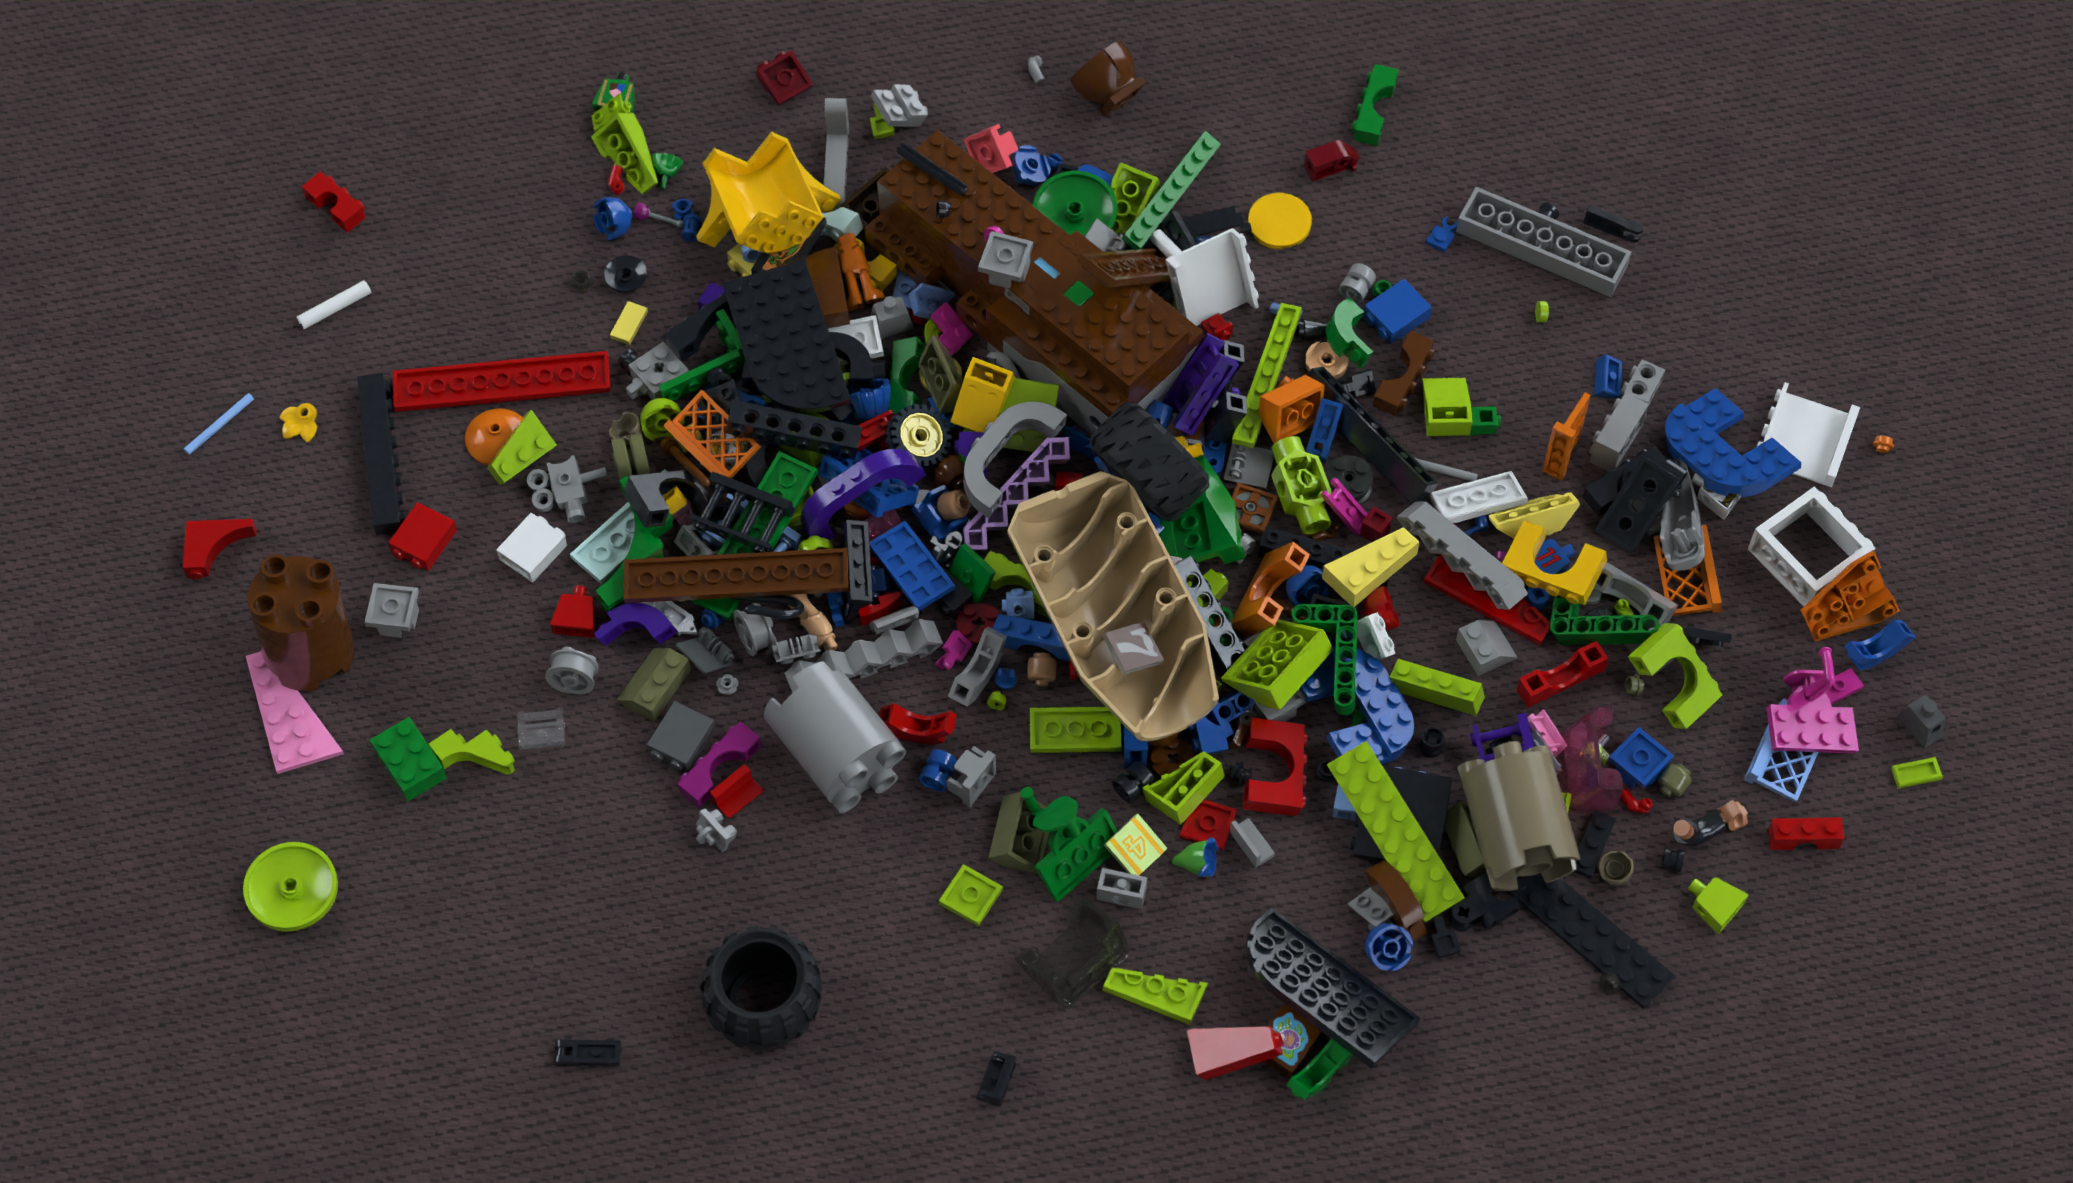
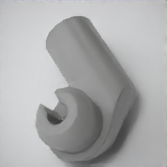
M1040 56L1028 59V69L1035 83L1045 79L1039 69L1042 65Z

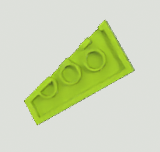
M1112 967L1103 985V991L1190 1025L1208 983H1190L1187 979L1178 978V980L1166 979L1164 976L1156 974L1155 976L1143 975L1142 972Z

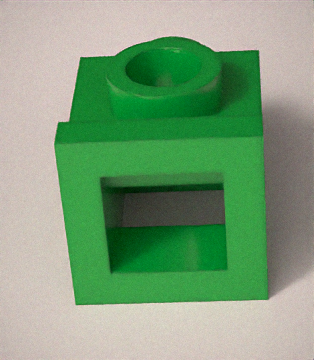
M1471 407L1472 427L1470 436H1474V434H1496L1497 428H1501V415H1497L1496 407Z

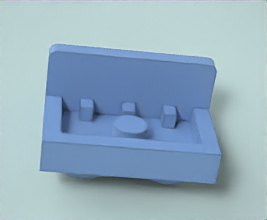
M920 283L909 294L913 315L929 320L931 319L930 315L942 304L948 303L955 297L952 291Z

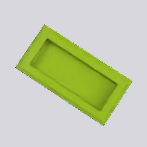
M1936 757L1893 765L1891 767L1898 789L1938 781L1943 778Z

